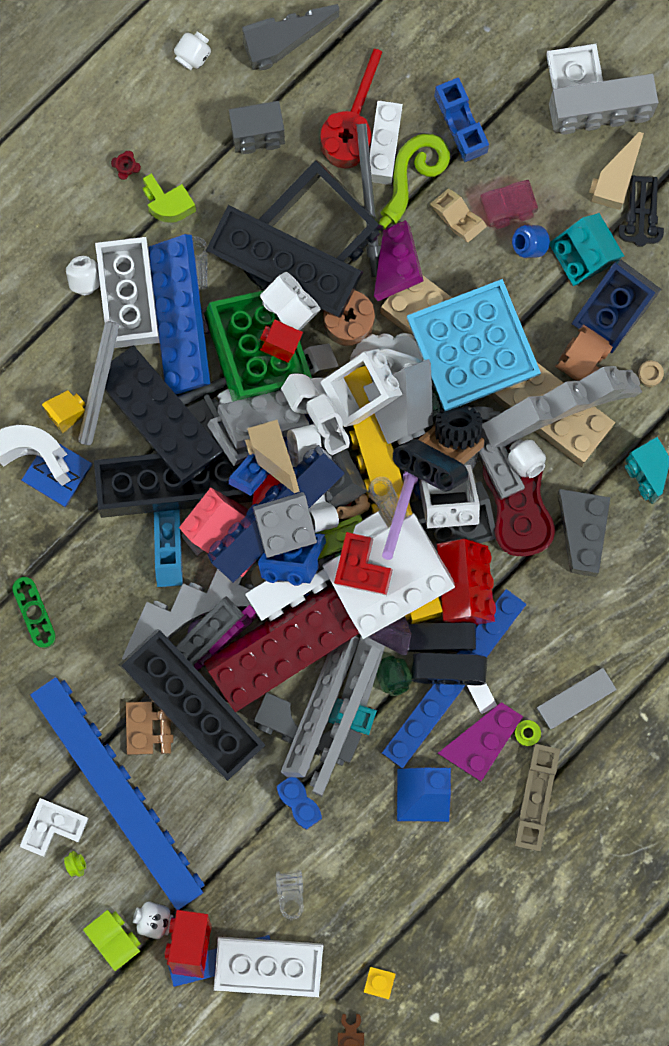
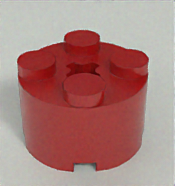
M350 111L333 113L322 126L321 151L327 160L338 168H353L360 163L357 124L367 125L370 151L371 130L367 120L359 114ZM344 137L349 138L348 143H343Z

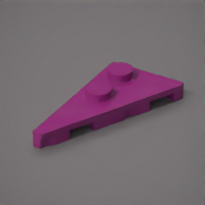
M250 605L240 610L244 616L194 665L197 671L204 666L203 662L220 652L257 619V612Z

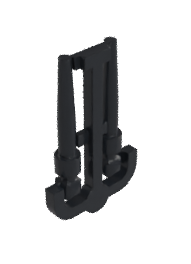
M631 175L628 214H626V223L628 225H619L618 232L619 237L624 242L634 243L637 247H643L646 244H657L662 240L664 228L656 227L658 224V177ZM636 182L641 183L640 208H635ZM646 183H652L650 209H645ZM636 214H639L638 234L635 237L626 236L624 231L628 235L635 233L634 223H636ZM645 214H650L648 216V224L650 225V227L648 228L647 233L649 236H656L658 232V236L656 238H647V236L644 234Z

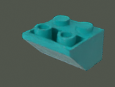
M600 213L581 218L549 244L573 286L606 270L624 257L623 252Z
M658 437L632 451L625 460L627 463L625 469L632 479L636 478L640 485L638 490L645 501L649 499L651 504L655 503L663 494L669 469V455Z

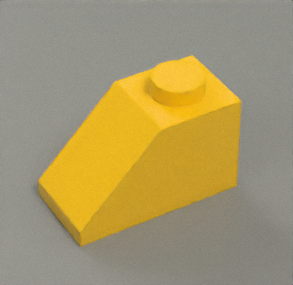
M68 390L42 404L46 414L62 433L84 417L85 410L83 407L86 405L77 393L72 395Z

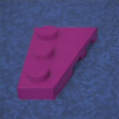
M406 220L383 230L374 297L377 301L424 281L411 228Z
M501 702L437 754L481 782L523 716Z

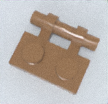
M126 702L127 755L153 754V744H161V754H171V743H174L173 735H171V721L161 710L160 712H153L152 702ZM153 721H160V735H153Z

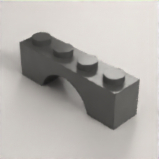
M266 693L254 720V723L258 724L257 729L269 735L273 731L282 735L281 740L292 744L298 726L291 716V703ZM352 729L349 730L337 759V765L343 766L344 762L350 764L361 739V733ZM332 730L322 734L319 745L314 753L315 755L319 756L320 752L323 753L325 746L331 747L334 738L329 736Z

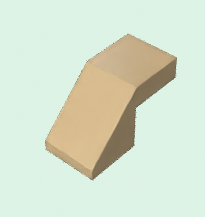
M449 188L430 203L433 210L449 228L466 242L471 241L487 227L483 219L468 209L462 197Z

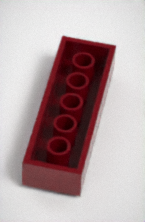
M331 581L326 583L327 587L315 594L313 592L304 597L305 600L293 608L291 606L288 607L272 621H266L203 662L235 712L359 634Z

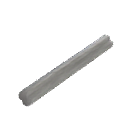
M107 321L104 325L78 442L83 445H91L93 443L119 329V324L116 322Z

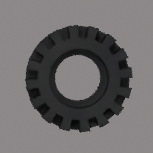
M464 405L463 408L458 406L448 411H444L442 408L440 413H437L435 437L436 440L439 439L438 442L440 444L445 443L447 448L452 445L455 450L461 446L462 450H464L467 445L472 448L474 443H479L482 435V417L479 412L476 413V409L472 408L469 410V406Z

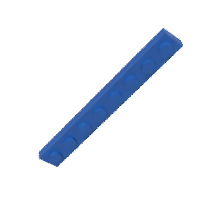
M506 589L495 603V622L479 624L476 628V650L459 651L457 654L487 657L527 604ZM434 684L382 754L403 769L465 685Z

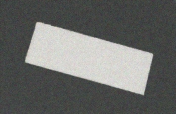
M487 684L481 686L467 685L481 714L497 706Z

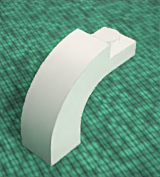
M14 425L0 429V464L3 467L23 455H37L45 460L54 478L62 486L71 481L66 473L70 469L63 459L67 453L50 434L42 429L28 425Z

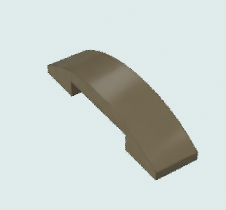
M539 744L534 745L519 816L515 847L541 851L552 786L561 749Z

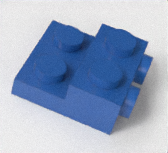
M315 533L317 540L315 544L268 558L263 553L258 561L261 578L270 583L281 580L289 581L295 586H299L302 583L310 584L319 568L318 557L326 544L325 534Z

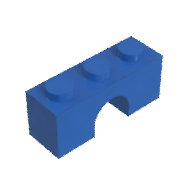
M459 77L436 86L434 96L464 163L487 154L489 149L488 140L480 123H476L469 108V98Z

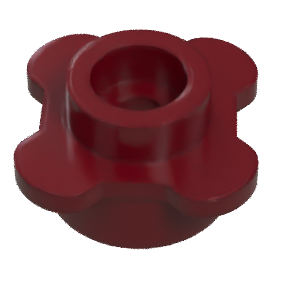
M125 151L111 161L112 167L116 168L118 177L121 180H126L129 175L138 173L141 170V166L139 163H136L132 151Z

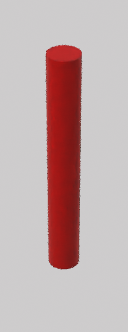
M373 49L350 112L359 115L361 113L383 53L379 49Z

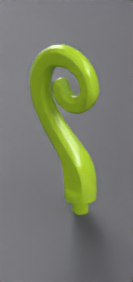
M434 134L417 135L408 140L399 150L393 170V195L380 212L383 217L379 222L384 226L383 229H386L390 223L392 225L397 224L407 208L409 200L407 166L414 152L423 147H430L438 154V162L433 166L425 163L427 157L425 152L417 154L414 165L421 175L435 177L447 168L450 161V151L447 144L439 136Z

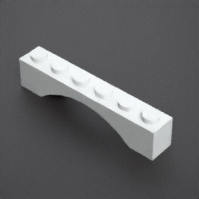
M379 510L358 523L353 534L373 537L390 526ZM325 569L315 574L310 584L302 583L299 586H295L289 581L277 580L275 583L265 581L248 591L245 595L261 620L268 617L272 621L283 614L281 609L286 605L290 604L293 608L305 600L304 594L311 590L315 594L327 587L325 581L329 580Z

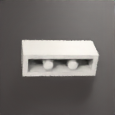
M377 101L370 150L373 183L387 185L392 183L403 104Z

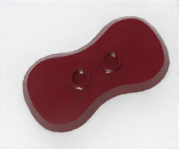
M508 445V446L505 447L506 450H507V452H508V454H509L510 451H511V450H510L511 445ZM483 465L485 482L493 493L497 504L495 537L502 550L513 556H529L547 549L553 541L555 526L541 498L540 486L543 471L533 478L521 477L519 475L525 489L501 500Z

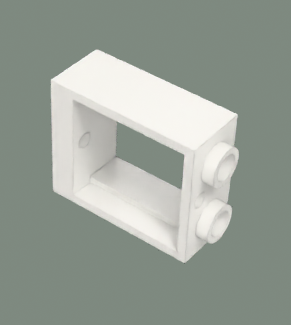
M379 349L363 352L320 381L327 396L339 413L344 427L362 422L403 395L397 379L392 375L387 365V360ZM365 364L381 396L360 409L344 377Z
M465 465L468 471L467 481L447 492L441 491L419 479V490L427 528L479 524L480 504L471 465ZM466 492L468 503L432 505L430 495Z

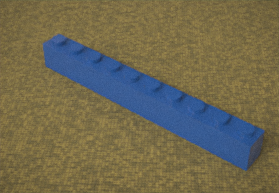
M55 677L30 694L173 906L176 910H181L204 893L201 888L205 884L197 873L192 875L186 866L190 862L182 851L177 854L172 847L175 840L166 829L162 832L157 823L161 820L153 808L147 810L142 802L146 798L138 786L133 789L127 780L131 776L123 765L120 767L116 765L113 760L116 754L110 745L106 744L104 746L98 737L102 734L95 723L88 724L84 718L88 713L80 701L73 702L69 696L73 691L65 680L60 682Z

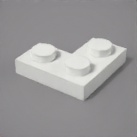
M40 798L20 847L45 857L54 833L79 842L89 818Z

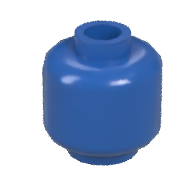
M539 225L520 226L512 238V245L516 254L523 258L543 256L550 244L547 230Z

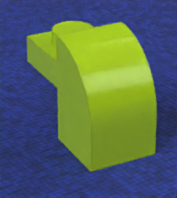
M152 173L143 178L145 187L142 190L149 201L154 200L147 204L148 210L156 219L173 223L181 221L196 212V206L182 184L164 194Z

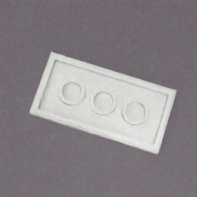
M218 937L214 990L319 997L323 943Z

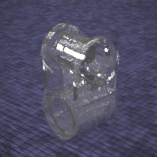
M298 869L297 872L282 874L280 871H275L281 914L287 920H297L302 916L304 910L302 869ZM287 881H296L292 883H283ZM290 901H295L300 907L299 912L293 916L286 914L284 911L286 903Z

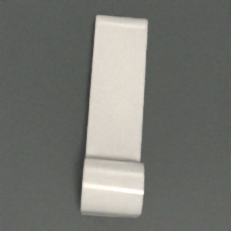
M315 424L288 430V454L292 467H296L303 460V456L308 450L315 449L318 445L321 446L320 433ZM324 493L309 508L315 533L336 528L339 524L337 510L332 504L326 502Z

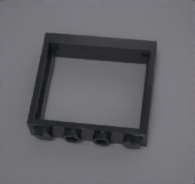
M315 160L258 220L274 226L312 185L322 177L369 224L337 257V259L347 264L351 260L355 262L364 253L362 250L368 242L372 244L377 240V237L381 234L380 230L384 226L321 162Z

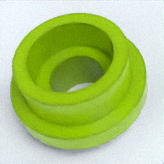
M525 720L517 725L515 737L521 745L532 746L539 741L541 730L534 721ZM530 728L533 731L532 737H525L523 734L524 729Z
M75 851L70 852L69 856L64 858L66 870L71 877H81L84 875V869H86L85 859Z

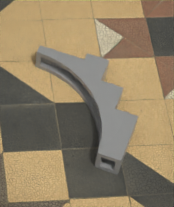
M616 366L602 367L580 381H568L543 396L528 397L482 424L492 448L506 447L518 439L572 414L607 402L635 397L642 393L639 386L640 380L632 370H618Z
M217 569L207 593L203 592L205 588L192 582H190L189 586L183 584L171 612L167 611L169 606L155 600L153 604L147 602L122 660L156 629L161 630L170 639L186 625L206 616L226 596L238 609H245L249 605L253 608L245 594L255 588V586L247 583L245 587L241 586L242 576L232 583ZM287 605L283 607L281 610L284 611L287 608Z

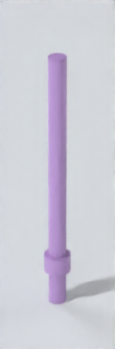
M406 471L403 474V487L382 554L386 560L393 558L413 486L419 479Z

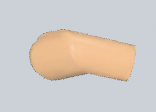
M363 494L355 499L356 505L338 507L336 509L338 518L350 519L368 511L371 504L368 502V496Z

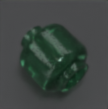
M395 656L383 658L380 661L381 664L376 674L381 690L391 696H398L407 692L412 683V675L407 662L402 658H395Z

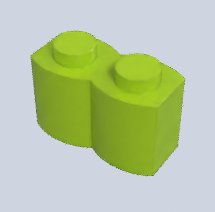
M107 910L86 926L83 931L113 970L116 971L140 952L138 946L141 943L132 931L129 934L124 931L121 926L125 922L116 911L111 914Z

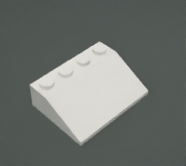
M414 513L403 520L392 559L386 560L382 556L390 527L372 537L374 540L368 564L387 567L393 570L387 596L334 584L341 555L323 564V568L363 639L455 588L453 578Z

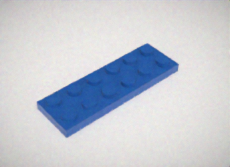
M184 234L148 247L164 381L175 394L210 385L192 235Z

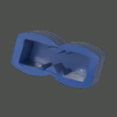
M289 777L277 785L280 799L286 806L292 809L293 817L299 826L308 830L322 820L319 807L312 799L307 797L305 787L299 779Z

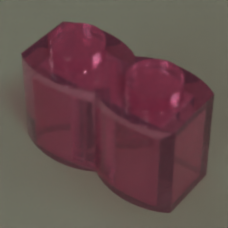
M529 180L520 181L480 195V201L489 227L495 226L496 229L510 225V221L519 218L520 221L531 219L538 210Z

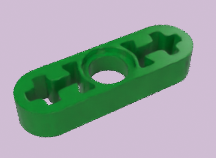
M21 577L14 582L13 593L31 638L39 648H50L56 641V633L34 581L28 577ZM22 583L32 586L28 590L31 599L36 596L37 601H30L23 606L22 602H26L27 599L23 593H18ZM31 606L41 608L42 615L39 619L31 620L28 618L27 611ZM46 620L47 624H43L42 627L46 633H51V636L48 637L49 642L38 641L37 637L40 636V631L38 627L32 629V625H39Z

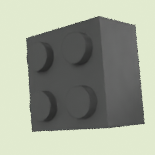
M279 101L229 109L235 153L251 154L260 148L274 150L280 148V145L285 144L284 125Z

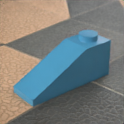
M180 510L154 512L157 587L183 585L181 530L179 528L181 526Z

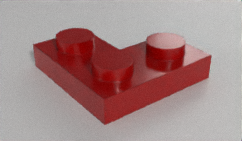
M346 532L334 584L387 596L393 570L387 567L368 564L374 540L372 537Z

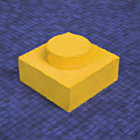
M370 967L364 993L389 999L396 974Z

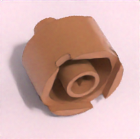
M354 290L341 318L324 310V328L330 339L339 345L352 346L360 343L370 335L373 330L375 317L373 304L364 294ZM353 315V319H350L349 322L345 321V316Z
M582 325L578 330L579 335L577 338L573 337L558 360L559 363L555 366L575 381H580L599 370L596 364L605 359L613 348L609 345L608 340L585 325Z

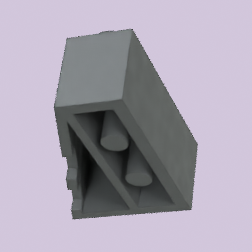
M559 489L557 497L561 511L570 573L596 577L600 569L611 497Z

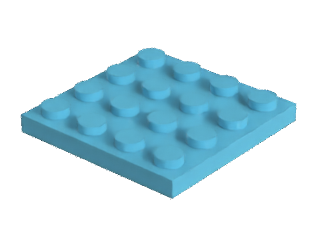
M503 279L407 315L408 323L423 360H430L431 380L444 411L451 410L541 374Z

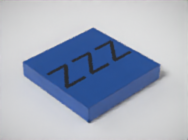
M60 444L67 453L63 459L70 469L66 473L71 481L62 486L54 478L45 460L40 456H36L22 478V482L66 508L93 464Z

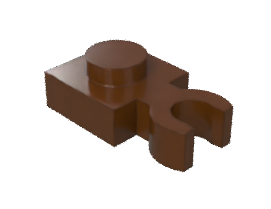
M342 1014L341 1022L345 1027V1032H338V1046H364V1033H357V1028L361 1024L360 1014H356V1022L354 1024H348L346 1022V1014Z

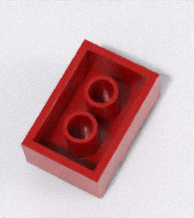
M467 539L437 544L438 555L453 578L455 588L441 595L443 621L475 623L476 625L495 622L496 605L492 595L494 580L490 572L492 556L488 546Z

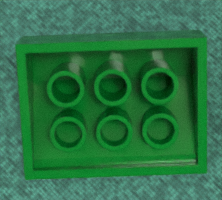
M265 290L210 302L204 313L232 401L280 391L291 374H304L312 379L300 341L289 363L261 351L264 341H261L260 337L265 326L271 327L274 320L280 321L277 314L268 311L263 305L260 295Z

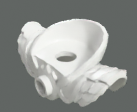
M408 333L399 334L396 338L390 334H381L379 336L370 334L357 344L350 357V361H352L365 351L379 349L385 356L392 374L424 361L414 336Z

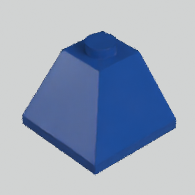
M451 768L397 769V821L449 822Z

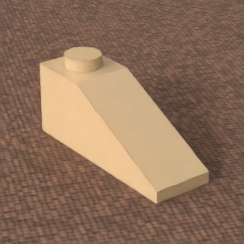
M638 132L601 171L599 178H593L589 193L593 194L591 202L621 210L644 133Z
M278 420L247 428L250 439L245 440L249 455L255 454L257 464L292 492H300Z

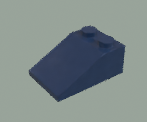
M620 259L612 265L571 324L578 329L585 325L608 340L609 345L613 347L610 353H613L661 291V288Z

